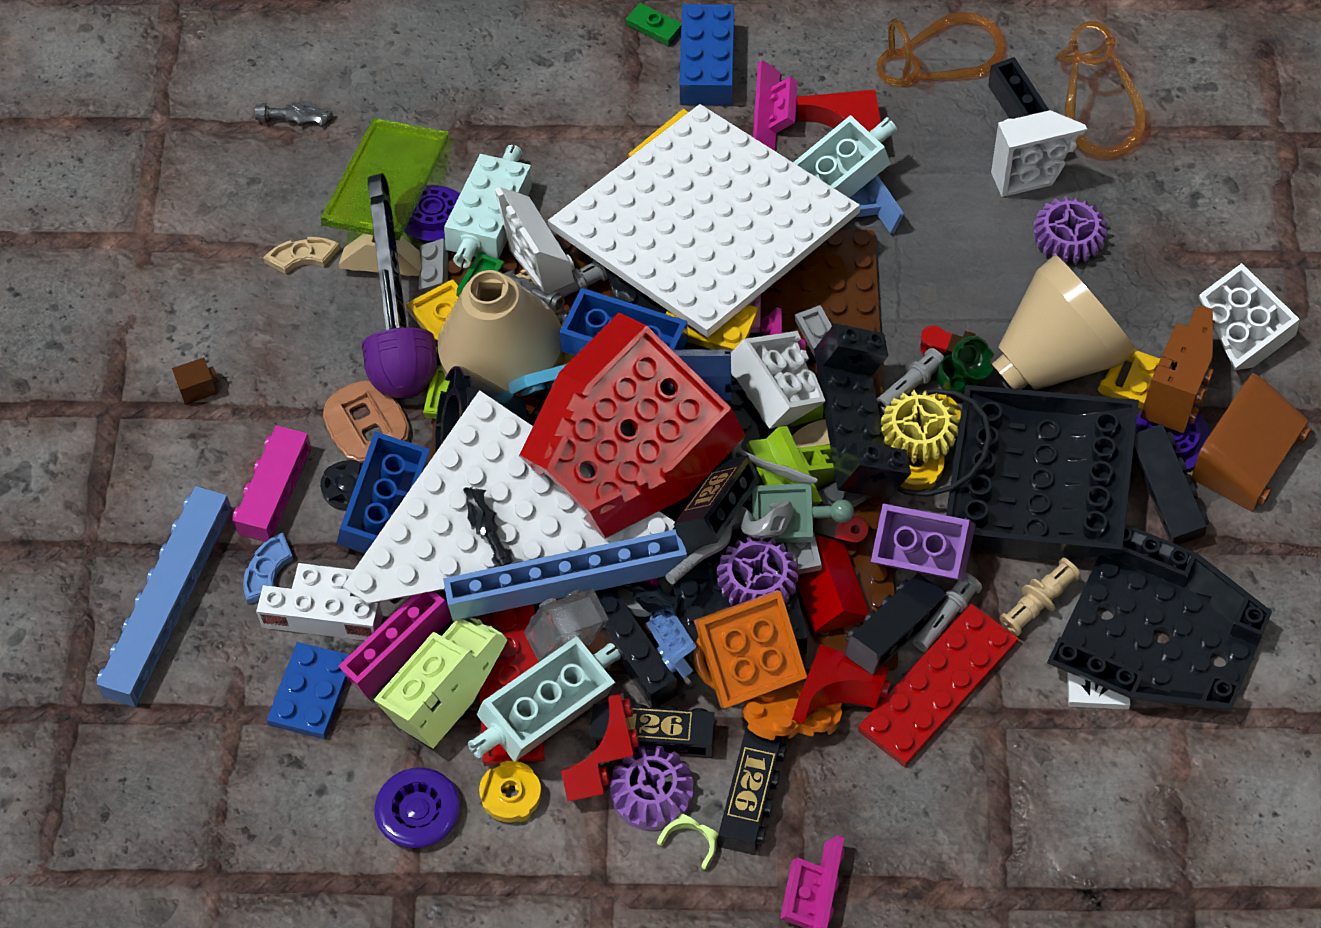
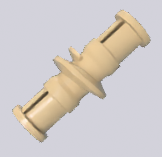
M1062 558L1059 561V566L1050 574H1047L1041 582L1031 579L1030 585L1022 587L1021 591L1024 597L1007 614L1003 613L999 617L1004 627L1015 636H1019L1022 633L1021 629L1029 621L1035 619L1044 607L1051 612L1054 611L1056 608L1052 600L1062 594L1064 589L1073 580L1078 581L1081 578V573L1077 567L1068 559Z

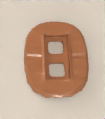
M368 380L352 383L339 389L325 403L323 419L326 429L330 434L331 440L336 444L338 450L344 454L346 459L356 460L360 463L364 462L371 441H367L362 432L373 426H379L385 435L406 442L409 440L410 427L397 400L379 392ZM361 405H366L370 415L360 420H354L350 411Z

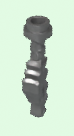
M299 101L298 104L292 103V105L287 104L285 108L280 109L269 108L267 103L256 104L255 119L264 123L269 118H284L286 122L296 121L298 125L306 122H316L322 126L327 121L330 122L333 117L332 110H321L308 101Z
M515 270L504 273L547 303L554 312L558 313L563 309L565 299L560 293L554 291L548 294L539 290V285H533L532 279L516 277L514 274Z

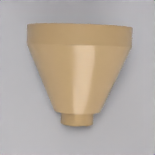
M1054 255L1037 269L998 346L1003 354L992 365L1012 389L1022 390L1029 384L1034 390H1038L1120 366L1137 350L1092 292L1057 255Z
M494 270L477 273L465 285L439 333L438 353L445 377L452 367L463 366L510 392L508 383L528 374L561 366L565 352L561 351L559 334L561 325L557 315L547 303L507 275ZM543 390L525 397H521L520 392L515 393L514 395L518 396L523 400H528L536 396L537 394L541 393Z

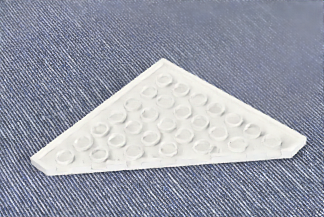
M479 390L344 583L343 588L365 603L372 604L395 598L399 599L437 590H445L443 578L497 567L491 560L494 553L487 539H481V534H476V528L474 530L471 529V524L467 519L468 498L463 491L465 487L470 488L473 486V489L487 490L484 493V501L491 510L497 513L494 519L495 523L499 526L497 534L503 546L511 549L514 553V562L511 564L673 530L675 522L661 512H657L604 539L583 519L587 513L545 472L539 476L519 457L533 426ZM588 463L580 465L579 471L583 477H594L595 469Z

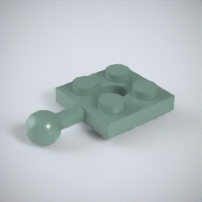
M811 484L756 486L752 491L754 521L761 519L772 510L769 504L789 501L793 507L792 517L784 533L779 536L764 538V542H769L772 538H774L776 543L813 542V518L832 517L838 523H846L854 515L853 505L844 499L835 501L832 506L812 507Z

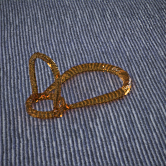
M966 12L948 14L933 22L912 40L909 39L901 22L898 19H892L888 24V49L879 57L876 70L883 82L889 85L904 87L911 85L917 79H965L983 76L990 72L991 65L1002 61L1006 42L1002 31L993 21L979 14ZM962 22L976 24L986 29L993 36L996 45L994 54L989 61L976 67L920 74L918 58L912 51V46L950 24ZM895 27L904 42V46L900 49H895ZM895 56L906 58L902 78H892L883 72L881 66L886 59H892ZM913 63L915 69L913 73L910 75V70Z
M1088 21L1082 23L1074 30L1069 47L1060 51L1055 57L1058 62H1073L1065 103V117L1075 120L1078 62L1086 65H1097L1112 57L1135 111L1133 131L1122 144L1113 147L1097 146L1089 142L1083 135H1079L1075 142L1083 151L1096 157L1113 158L1129 152L1140 141L1146 126V110L1138 91L1114 51L1115 37L1112 36L1111 31L1105 25L1095 21ZM1087 27L1101 30L1106 36V40L1094 51L1081 54L1077 43L1079 32ZM1106 51L1105 55L1102 58L1090 59L1099 56Z

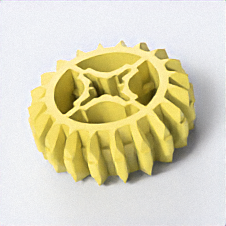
M913 390L911 396L902 393L900 400L893 398L891 406L885 408L884 415L881 418V434L885 438L886 446L907 450L908 457H911L913 464L917 459H922L926 464L929 457L937 461L940 454L946 456L949 448H953L959 431L958 418L954 416V407H948L947 399L938 401L939 396L937 393L932 397L928 396L926 390L922 395H917L916 391Z

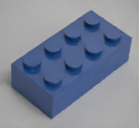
M682 4L680 105L732 106L734 5Z
M584 288L580 289L559 332L561 351L576 356L618 313H621L647 325L671 350H684L688 341L686 320Z
M376 431L374 432L343 518L336 544L363 553L368 551L423 472L430 449Z

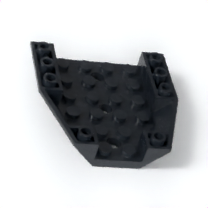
M1125 524L1122 553L1098 557L1062 636L1058 638L1047 664L1133 700L1231 711L1272 611L1198 553ZM1099 610H1108L1112 613L1113 618L1109 620L1102 619L1098 616L1097 612ZM1164 633L1168 636L1169 641L1160 643L1154 639L1153 635ZM1219 656L1225 660L1226 665L1222 667L1215 666L1210 661V658Z

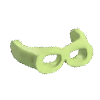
M681 813L677 819L664 828L657 844L662 846L669 834L678 829L688 828L699 831L705 836L710 845L709 853L701 866L702 869L707 870L716 852L718 833L705 825H699L694 819Z

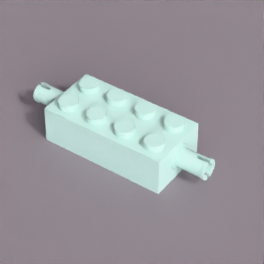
M850 115L793 163L850 198L891 164L886 149L881 143L896 132L897 127L886 117L869 132Z
M508 145L502 158L484 154L479 155L444 226L446 250L457 252L453 260L459 267L462 266L464 259L463 268L469 267L473 256L476 257L479 252L499 259L507 237L495 188L502 187L526 196L529 195L532 188L531 165L518 162L522 156V150L516 145L512 153L510 152L513 145Z
M576 636L485 699L479 708L477 716L487 727V730L468 742L471 752L477 749L474 756L481 758L486 752L500 744L514 762L609 694L615 682L604 669L620 659L621 656L618 649L611 652L615 646L612 643H608L604 648L592 655Z

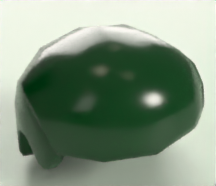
M979 336L964 337L953 349L952 363L956 372L966 379L983 380L994 370L991 366L994 353L989 348L988 343Z
M952 355L945 356L939 363L938 384L941 389L956 390L964 394L965 385L979 386L980 380H969L956 372L952 363Z

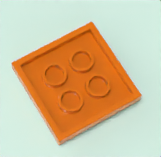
M776 590L694 620L721 708L725 709L807 678L781 591Z

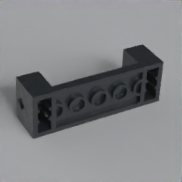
M834 323L814 348L820 388L825 398L823 408L837 489L844 492L889 499L911 475L907 450L885 446L884 436L881 434L882 425L872 375L889 356L885 334Z

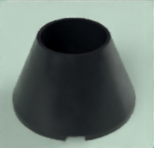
M463 366L452 367L445 378L446 381H450L447 391H441L435 422V453L479 390L527 422V410L523 399Z

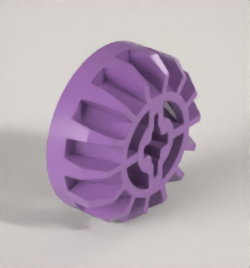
M645 746L638 748V752L634 756L622 758L620 765H615L610 782L611 800L615 811L627 824L641 830H663L668 824L677 819L681 813L686 815L693 800V779L688 764L683 763L676 752L671 754L665 752L662 746H656V750H646ZM648 762L660 763L667 767L668 770L662 772L657 768L650 767ZM635 768H637L638 784L631 787L630 777ZM672 775L673 784L670 791L666 794L665 777ZM646 779L648 783L651 784L653 787H657V793L654 788H652L650 785H647Z

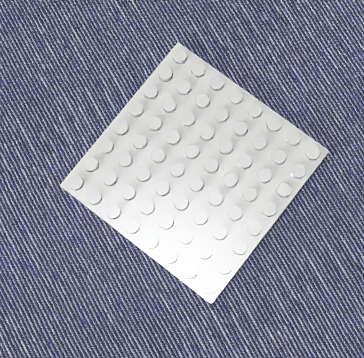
M699 104L548 220V227L678 318L686 320L687 324L708 338L859 214L860 205Z

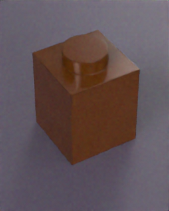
M204 357L172 368L185 405L217 394L214 383L219 381L213 366L207 367Z

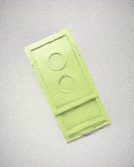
M470 617L456 620L442 636L433 632L398 671L399 673L375 697L374 701L398 728L429 747L434 748L474 702L508 640L491 625H484L480 619L477 620Z

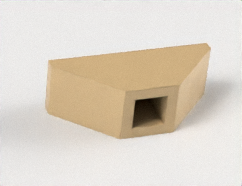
M373 229L367 230L344 247L339 262V269L379 273ZM395 231L400 274L419 276L421 271L420 251Z

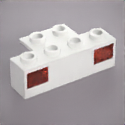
M298 563L292 589L263 585L256 610L262 628L364 641L381 626L383 614L380 602L367 604L343 588L344 583L354 570Z

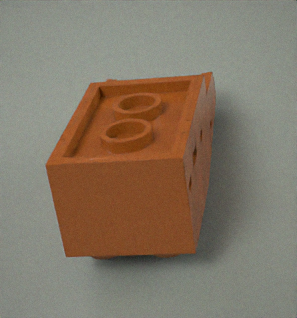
M1203 305L1201 307L1196 306L1188 326L1176 323L1151 379L1140 418L1159 425L1163 424V426L1181 433L1185 432L1188 423L1194 424L1200 409L1195 406L1196 404L1202 405L1208 390L1203 388V385H1209L1214 371L1210 369L1213 359V327L1215 324L1212 308Z

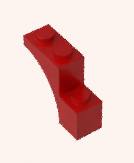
M623 692L608 697L609 722L604 738L597 749L581 762L562 769L561 774L567 802L604 794L606 792V785H610L607 767H601V763L634 756L636 753L635 748L639 747L638 734L636 729L630 728L628 717H633L632 706L629 698L624 699Z

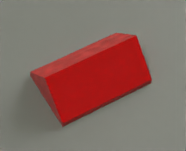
M818 535L815 536L822 570L800 574L796 583L814 635L861 623L869 614L844 542Z

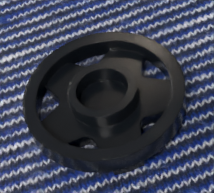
M359 461L337 462L324 471L320 483L321 493L330 506L339 510H347L363 465ZM328 480L331 485L325 489L326 481ZM344 498L346 503H340L335 500Z

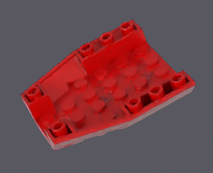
M618 313L558 373L519 457L539 476L545 472L587 513L583 519L606 539L687 498L746 435L732 408L647 325ZM661 382H671L675 386V394L671 396L665 395L660 388ZM621 423H632L635 427V435L631 437L623 435L620 430ZM583 463L591 464L595 469L594 477H583L579 471L580 465Z

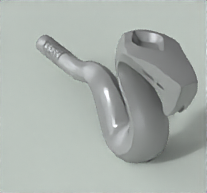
M782 501L769 504L772 510L757 521H754L752 514L742 506L718 542L702 546L666 574L667 581L674 584L702 560L724 549L730 542L732 532L741 528L742 532L753 538H768L783 534L793 514L791 502Z

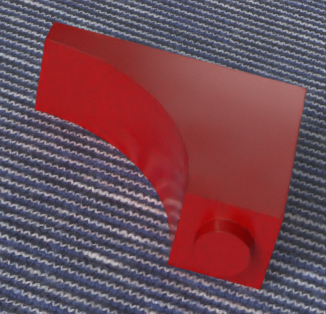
M875 89L798 96L796 100L797 121L816 122L834 129L851 115L869 132L881 123Z
M820 644L799 696L792 720L804 724L811 713L830 704L854 703L876 708L879 697L886 698L891 681L885 680L889 668L882 666L872 675L845 656V652Z

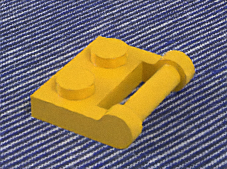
M1136 351L1126 360L1133 364L1123 387L1116 386L1115 383L1124 362L1120 366L1108 370L1105 379L1101 380L1098 386V391L1107 397L1139 400L1138 408L1143 409L1151 379L1160 358Z

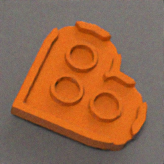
M800 680L746 700L741 717L744 716L745 720L749 723L747 728L751 732L769 740H774L775 736L786 735L790 739L797 733L814 736L815 732L827 731V734L830 735L838 728L842 715V703L830 704L815 710L808 716L804 724L792 720L799 696L805 682Z

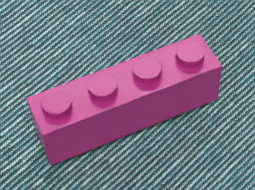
M275 426L272 435L267 436L263 456L261 459H257L254 466V476L251 482H248L244 488L243 501L240 506L235 508L233 513V523H235L238 535L264 542L274 537L312 449L308 433Z
M435 591L410 597L338 667L348 680L369 699L412 657L433 632L438 633L452 619L446 601Z

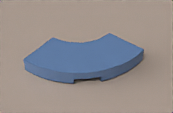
M283 532L263 543L256 550L255 556L245 570L243 587L248 605L259 601L263 585L275 587L277 574L286 564L294 560Z

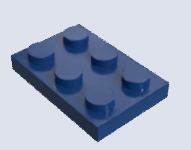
M297 642L266 720L268 725L325 739L348 680L338 666L349 654Z

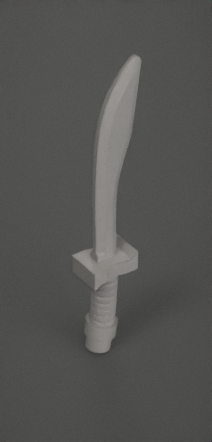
M744 439L738 443L726 458V460L748 455L753 464L788 480L802 484L818 482V479L786 466L765 461L742 450L741 444Z

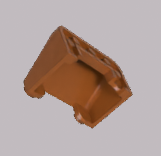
M1252 373L1201 448L1191 479L1253 512L1258 503L1264 505L1272 491L1268 488L1270 480L1292 446L1297 445L1299 441L1304 443L1312 430L1308 426L1309 420L1264 378Z

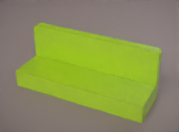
M787 426L778 427L766 439L750 440L746 444L749 453L758 458L810 475ZM755 465L764 485L802 484L783 478ZM813 483L811 484L812 507L822 502Z

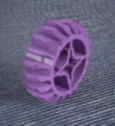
M1065 196L1062 202L1054 199L1052 204L1046 203L1043 210H1039L1036 221H1034L1033 236L1034 240L1037 241L1038 249H1043L1044 256L1052 255L1053 257L1057 255L1065 264L1068 261H1072L1076 266L1079 259L1086 263L1089 257L1095 258L1098 251L1103 249L1108 234L1107 221L1103 220V212H1097L1096 205L1089 207L1087 200L1082 203L1078 202L1076 196L1073 201H1069Z
M748 536L747 543L744 544L738 539L735 543L736 548L728 546L726 555L721 556L720 565L717 567V575L719 576L717 581L718 586L722 588L723 597H729L731 606L776 590L781 591L784 603L788 602L789 594H794L796 590L798 565L796 561H793L792 551L786 552L784 543L776 546L774 538L769 542H764V538H758V541H753ZM769 562L774 564L782 575L777 574L776 570L769 567ZM733 574L740 576V579L746 582V587L738 583Z

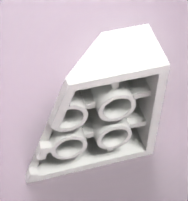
M1051 110L999 122L991 174L1001 197L1053 185L1065 166L1064 159L1068 152L1075 150L1077 146L1076 139L1079 135H1084L1086 132V125Z
M502 187L495 188L510 251L536 285H539V289L549 294L573 283L572 270L575 269L573 261L568 254L565 255L559 242L553 236L530 197Z
M1242 263L1199 295L1202 305L1213 309L1214 329L1235 370L1255 367L1297 334L1300 319Z
M798 331L743 339L731 352V374L738 380L747 398L753 403L761 415V419L767 424L769 429L789 425L825 402L815 374L808 370L806 361L809 359L805 350H800L798 341L801 338Z

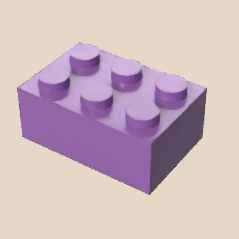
M883 504L871 562L880 566L964 582L975 523L966 519Z

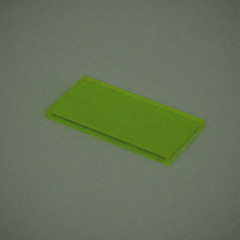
M373 118L321 216V226L374 235L368 177L383 173L389 185L395 238L400 240L448 142V132Z

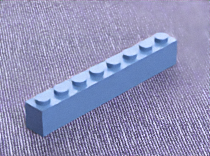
M195 486L191 496L188 495L183 504V512L180 518L174 521L171 528V536L167 544L164 543L159 552V560L155 568H151L149 571L147 584L143 592H140L136 597L135 609L131 617L126 618L124 621L122 635L118 643L115 642L113 644L106 667L102 668L98 674L97 686L103 698L136 708L232 511L227 495Z
M670 530L443 578L451 617L453 621L663 577L686 559L687 553L682 540L676 534V530Z

